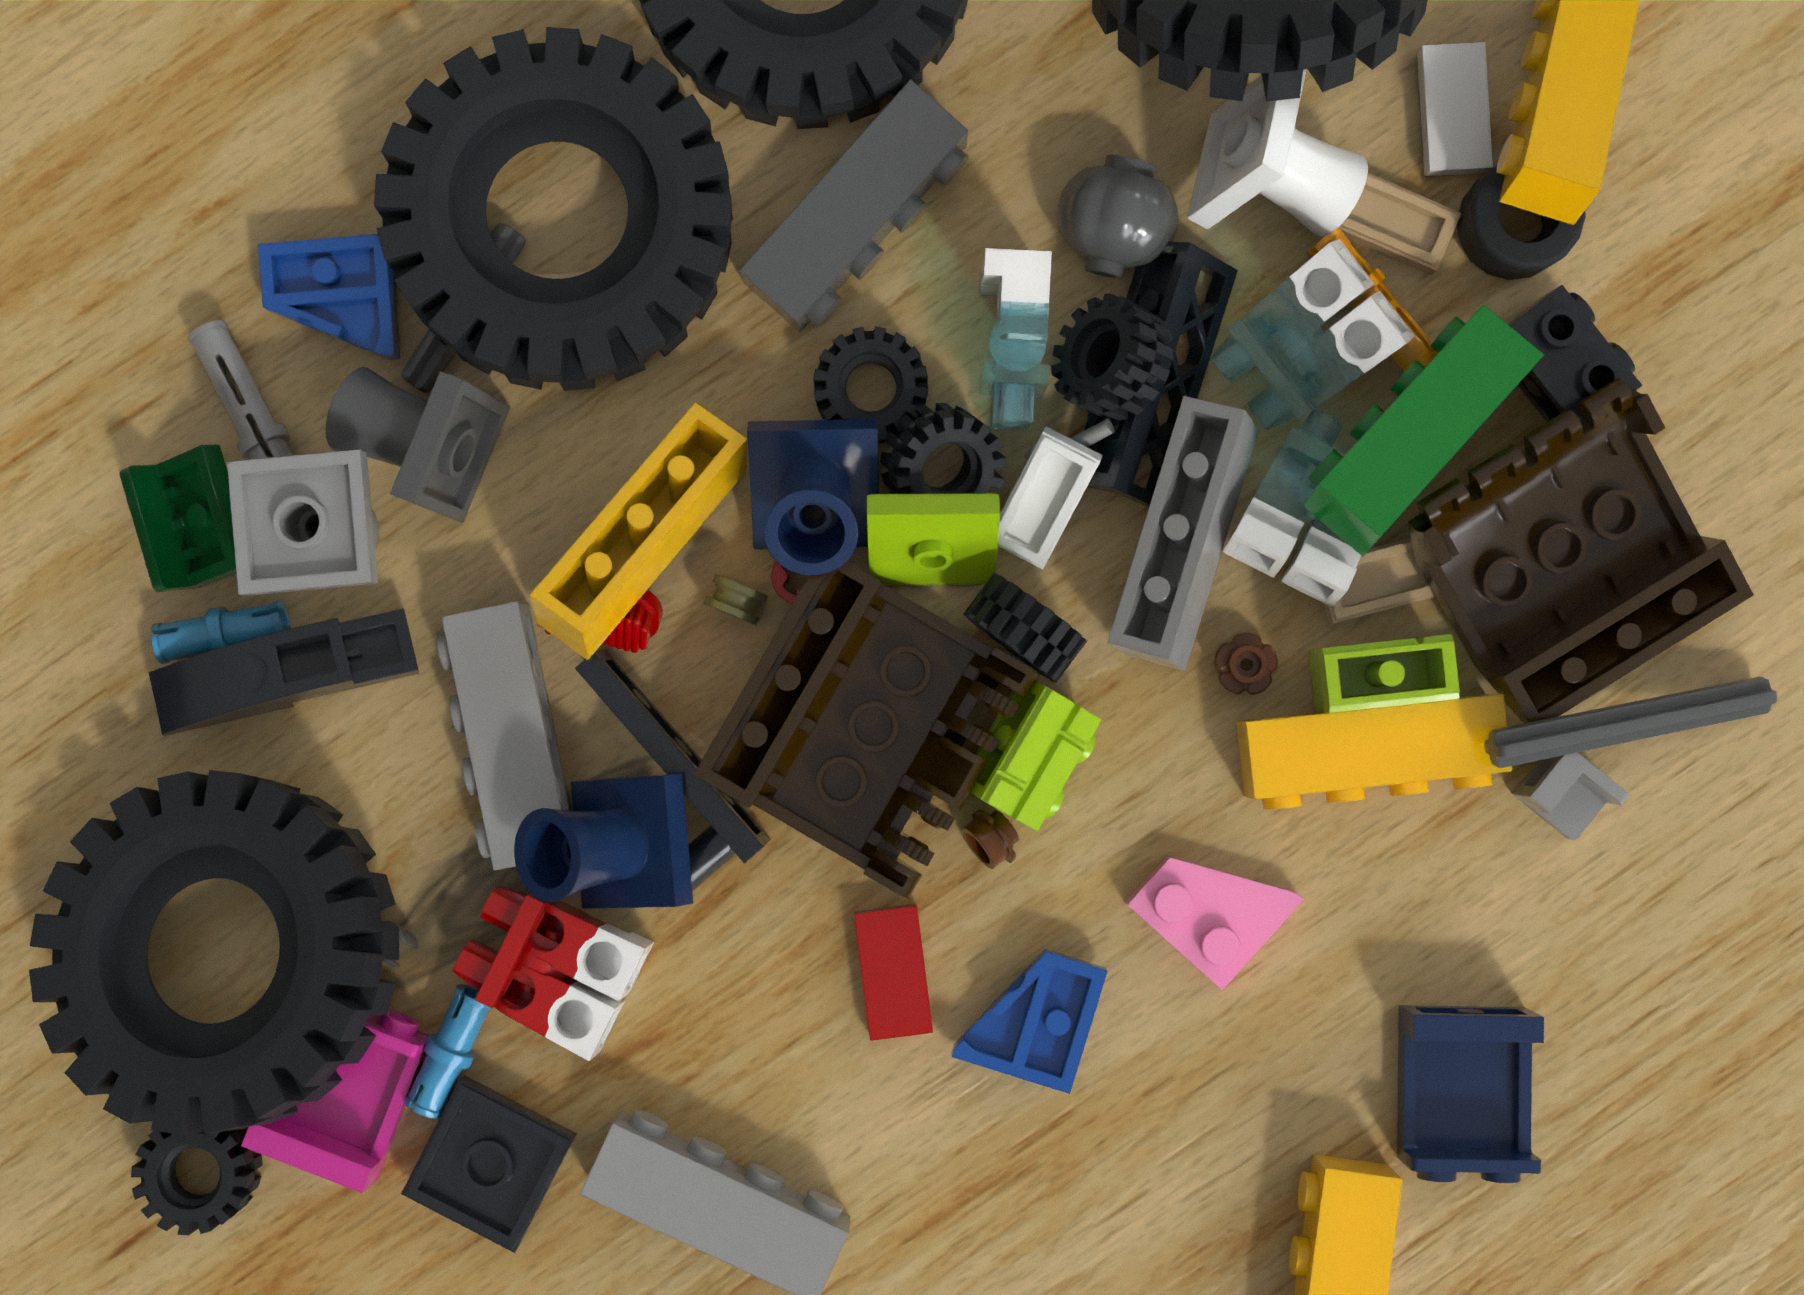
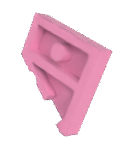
M1166 856L1125 903L1217 987L1223 990L1304 899L1298 893L1288 889L1278 888L1246 879L1242 876Z

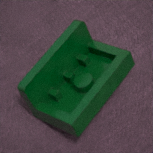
M200 445L156 465H133L120 471L121 482L154 591L167 592L202 588L237 574L228 471L220 445Z

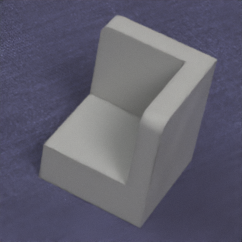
M1578 752L1538 760L1512 793L1513 796L1565 838L1571 840L1577 839L1606 803L1622 805L1630 795Z

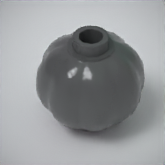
M1107 155L1104 166L1085 167L1069 180L1063 189L1058 204L1057 218L1059 228L1065 241L1082 257L1087 259L1085 271L1104 277L1122 279L1124 268L1152 263L1161 256V252L1167 243L1173 241L1179 221L1177 204L1169 186L1160 180L1154 179L1156 166L1121 155Z

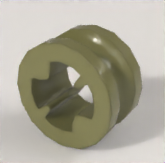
M715 574L712 582L716 585V592L713 596H706L703 604L757 625L759 617L756 616L755 609L760 603H766L768 595Z

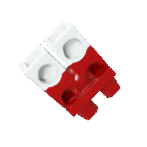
M504 886L494 887L481 911L480 918L508 933L499 951L475 939L469 940L462 949L452 972L469 985L479 989L475 998L476 1001L490 1008L495 1007L498 1011L516 1022L590 1061L602 1050L626 1001L622 998L630 993L654 942L634 932L627 933L565 902H545L537 899L531 893L526 894Z

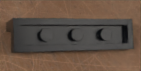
M1169 241L1159 258L1152 263L1136 266L1126 297L1129 301L1159 316L1165 322L1163 327L1171 332L1173 340L1164 345L1173 349V360L1164 361L1161 366L1170 371L1166 382L1157 379L1153 387L1160 393L1154 401L1143 397L1141 400L1145 409L1136 415L1128 411V419L1118 421L1111 418L1115 432L1088 447L1103 456L1087 488L1114 492L1147 507L1150 506L1183 396L1198 398L1238 272L1237 269L1191 242ZM1200 271H1203L1212 276L1205 302L1198 305L1195 287ZM1187 332L1190 349L1186 362L1179 366L1175 350L1180 335ZM1120 343L1114 347L1108 356L1104 373L1114 362ZM1168 392L1171 409L1167 422L1160 426L1156 410L1160 397ZM1089 413L1084 431L1105 419ZM1149 452L1152 469L1146 488L1134 484V479L1141 457Z

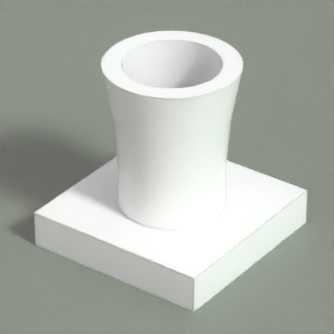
M1303 69L1300 98L1266 102L1262 75H1260L1246 86L1243 101L1228 100L1210 115L1187 219L1209 229L1260 193L1290 213L1316 236L1330 234L1346 220L1364 189L1368 174V163L1361 154L1330 145L1294 128L1307 69Z

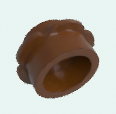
M1240 633L1233 637L1232 642L1223 643L1219 647L1215 655L1214 664L1220 674L1219 681L1226 690L1234 694H1241L1243 691H1246L1250 695H1256L1265 691L1271 685V674L1277 669L1278 659L1273 647L1269 644L1264 645L1258 635ZM1244 658H1248L1252 662V667L1248 671L1243 670L1240 665Z
M981 809L972 814L973 820L961 829L963 838L971 851L990 869H994L1004 860L1012 863L1016 859L1013 845L1019 841V836L1013 825L997 810L990 815Z

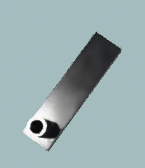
M607 650L595 651L589 660L584 659L575 667L576 671L666 774L682 773L684 795L710 824L708 828L688 844L692 892L735 854L745 864L771 840L737 800L693 775L702 759Z

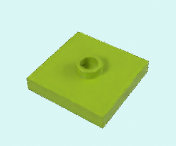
M999 494L867 495L869 574L881 580L884 585L986 584L992 574L996 573L1000 521Z

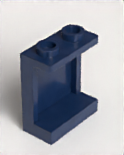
M1399 1005L1397 1158L1411 1171H1416L1417 1178L1432 1182H1452L1456 1180L1457 1172L1481 1173V1178L1490 1182L1517 1183L1521 1181V1173H1541V1159L1534 1155L1531 1150L1532 1043H1544V1017L1525 1007Z

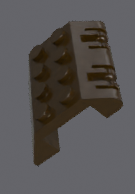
M847 561L832 572L822 575H809L693 775L750 808L754 805L861 867L864 869V875L909 899L922 874L898 858L899 854L902 852L917 862L928 866L935 853L922 841L902 832L904 826L914 811L929 825L937 829L949 830L955 818L930 802L933 796H936L960 810L988 763L962 747L966 739H969L991 753H994L1000 742L991 731L977 723L970 724L967 722L969 714L979 699L986 703V707L996 713L1014 718L1020 705L995 691L996 687L1000 683L1026 697L1039 673L1000 649L990 647L882 584V581Z

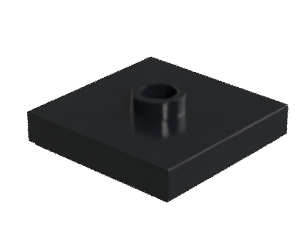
M464 1075L459 1080L401 1194L515 1253L577 1133Z

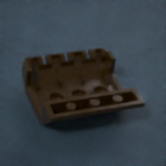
M1617 378L1580 401V416L1577 417L1572 410L1567 409L1523 436L1525 450L1520 451L1515 444H1511L1468 470V485L1464 486L1459 479L1455 478L1418 501L1419 515L1408 521L1414 558L1470 659L1496 692L1504 694V701L1523 723L1562 715L1754 596L1726 541L1700 536L1653 448L1647 434L1655 435L1665 429V426L1649 395L1637 392L1621 378Z

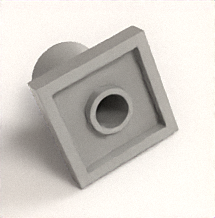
M359 449L227 462L239 595L249 596L378 584L375 549L379 539V525L371 507L367 452ZM319 518L318 530L313 535V523Z

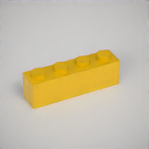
M1535 0L1532 18L1540 20L1538 31L1535 30L1531 34L1520 63V68L1528 71L1527 80L1519 86L1509 111V120L1517 122L1514 135L1511 134L1506 140L1497 164V173L1505 175L1499 202L1574 225L1599 193L1639 0Z
M695 402L529 595L536 623L582 657L589 660L747 471V438Z
M1481 694L1463 696L1454 700L1236 721L1244 796L1251 799H1262L1263 809H1283L1302 806L1301 794L1326 792V800L1329 803L1366 799L1365 787L1389 785L1391 796L1429 792V780L1452 778L1454 789L1484 787L1493 785V773L1512 772V766L1498 768L1492 765L1490 756L1485 752L1484 742L1488 740L1489 733L1492 730L1507 727L1504 694Z
M1313 1154L1311 1171L1302 1172L1298 1186V1208L1300 1211H1305L1302 1236L1294 1235L1289 1254L1290 1273L1296 1276L1294 1295H1388L1403 1179L1388 1164Z

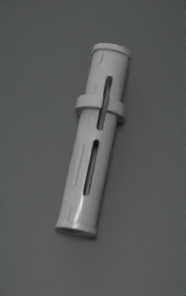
M211 321L191 331L187 338L190 344L194 346L215 388L217 396L221 400L241 439L237 443V447L242 457L251 460L270 458L265 445L253 425L254 422H256L273 457L293 456L286 443L290 439V435L285 425L281 423L276 424L255 383L254 377L247 368L228 331L229 328L225 321ZM225 364L227 365L242 397L245 400L244 405L242 404L230 378L228 377L224 369Z

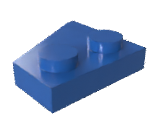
M378 234L258 244L263 308L390 360L401 359L394 272L384 259Z
M1044 949L954 1043L951 1052L952 1057L1070 1094L1108 972L1107 969Z

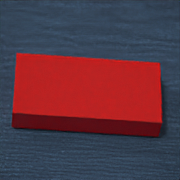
M917 904L855 911L854 919L870 1041L933 1033Z

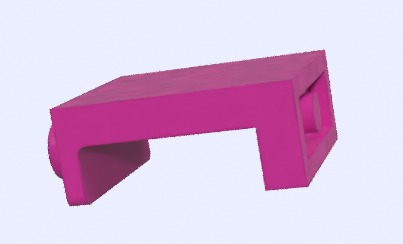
M387 1011L386 1015L381 1016L369 1015L364 1027L377 1036L359 1063L341 1064L336 1069L343 1081L318 1101L298 1103L296 1105L298 1113L269 1124L249 1126L241 1146L363 1193L379 1178L406 1108L404 1100L407 1094L410 1093L425 1059L426 1053L423 1047L429 1035L417 1031L419 1022L407 1015L394 1011Z

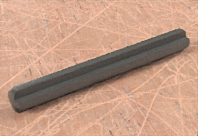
M1761 676L1494 729L1489 733L1488 740L1484 742L1485 752L1490 756L1492 765L1504 768L1766 714L1771 710V705L1777 702V692L1771 689L1768 679Z

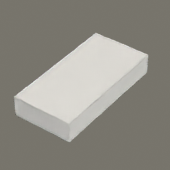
M1485 42L1422 45L1417 51L1424 176L1486 173L1493 167Z
M1046 426L1000 513L998 547L1043 570L1103 455Z

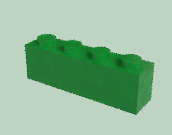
M1482 305L1467 323L1456 316L1430 345V347L1438 352L1435 358L1426 367L1418 360H1415L1391 387L1390 390L1398 396L1391 406L1384 411L1375 404L1349 433L1357 440V443L1345 456L1341 455L1336 449H1333L1308 478L1317 487L1303 506L1362 557L1544 356L1541 351L1485 305Z

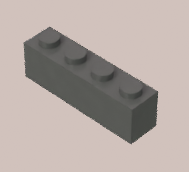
M910 79L739 270L744 284L798 332H801L810 321L816 327L820 326L841 302L842 298L836 292L853 274L860 280L879 261L884 250L878 245L894 227L902 233L921 214L926 206L921 197L936 180L944 186L960 171L968 159V155L963 152L967 147L968 129Z

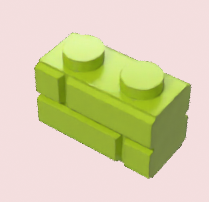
M1452 634L1309 650V665L1316 713H1335L1459 699L1460 688Z
M1035 681L1026 697L1011 691L1008 698L1019 704L1020 708L1014 718L1000 714L996 717L989 731L994 733V737L1000 742L994 753L987 751L981 746L978 748L975 755L988 763L970 793L1038 831L1044 820L1052 817L1059 810L1064 799L1063 787L1075 766L1085 761L1092 753L1096 743L1095 732L1102 719L1051 688Z

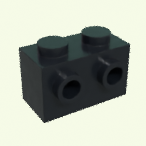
M1563 285L1542 296L1508 323L1511 328L1544 354L1518 384V387L1546 422L1567 409L1572 410L1577 417L1580 416L1579 402L1617 378H1621L1635 390L1642 386L1633 374L1635 365L1628 353L1614 342L1608 343L1593 324L1595 322V315L1588 303L1574 292L1569 293Z

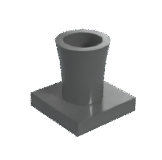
M360 367L352 371L343 380L332 399L326 420V438L328 445L334 451L360 449L367 452L368 458L401 467L390 492L391 495L463 523L510 406L470 383L442 371L439 372L430 397L426 401L394 385L371 369Z

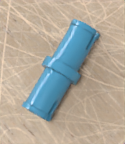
M282 601L229 612L225 607L221 606L209 609L206 616L164 624H153L151 631L154 635H151V643L156 659L160 664H165L173 660L193 657L235 643L288 630L291 627L287 609Z
M464 984L456 986L455 995L437 1034H429L423 1047L427 1056L410 1093L407 1094L404 1100L408 1108L414 1107L413 1111L422 1116L435 1119L441 1117L461 1070L470 1068L476 1055L472 1046L489 1009L492 1008L475 1000L479 989Z

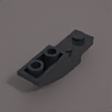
M399 609L345 622H339L338 618L264 635L205 652L148 673L163 736L294 707L293 702L416 675L419 674V669L405 610Z

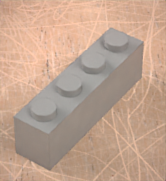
M1183 396L1107 642L1125 655L1181 671L1186 670L1259 433L1258 427L1246 410Z
M519 601L442 617L444 632L437 634V648L440 661L446 671H453L457 695L450 696L452 721L458 733L465 732L470 757L464 758L462 762L465 784L471 796L478 794L483 820H478L475 824L477 844L483 858L491 857L493 871L516 866L514 858L516 833L521 822L530 812L541 808L572 811L530 606L528 603Z
M621 1110L607 1134L580 1195L794 1295H821L849 1234L850 1216L841 1213L843 1210L842 1204L818 1191L810 1190L807 1196L789 1189L783 1186L785 1182L783 1176L765 1166L752 1163L747 1169L725 1159L727 1155L726 1150L712 1141L694 1136L688 1142L667 1132L669 1124L654 1114L643 1110H634L633 1114L630 1115Z

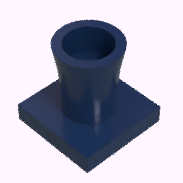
M878 419L749 421L747 440L754 549H768L773 558L784 568L798 574L813 576L826 574L841 567L848 561L856 547H868L867 495L879 494Z
M682 773L571 782L573 811L549 808L537 809L530 812L518 828L514 843L516 869L525 888L539 900L556 902L580 891L582 909L678 907L693 904Z

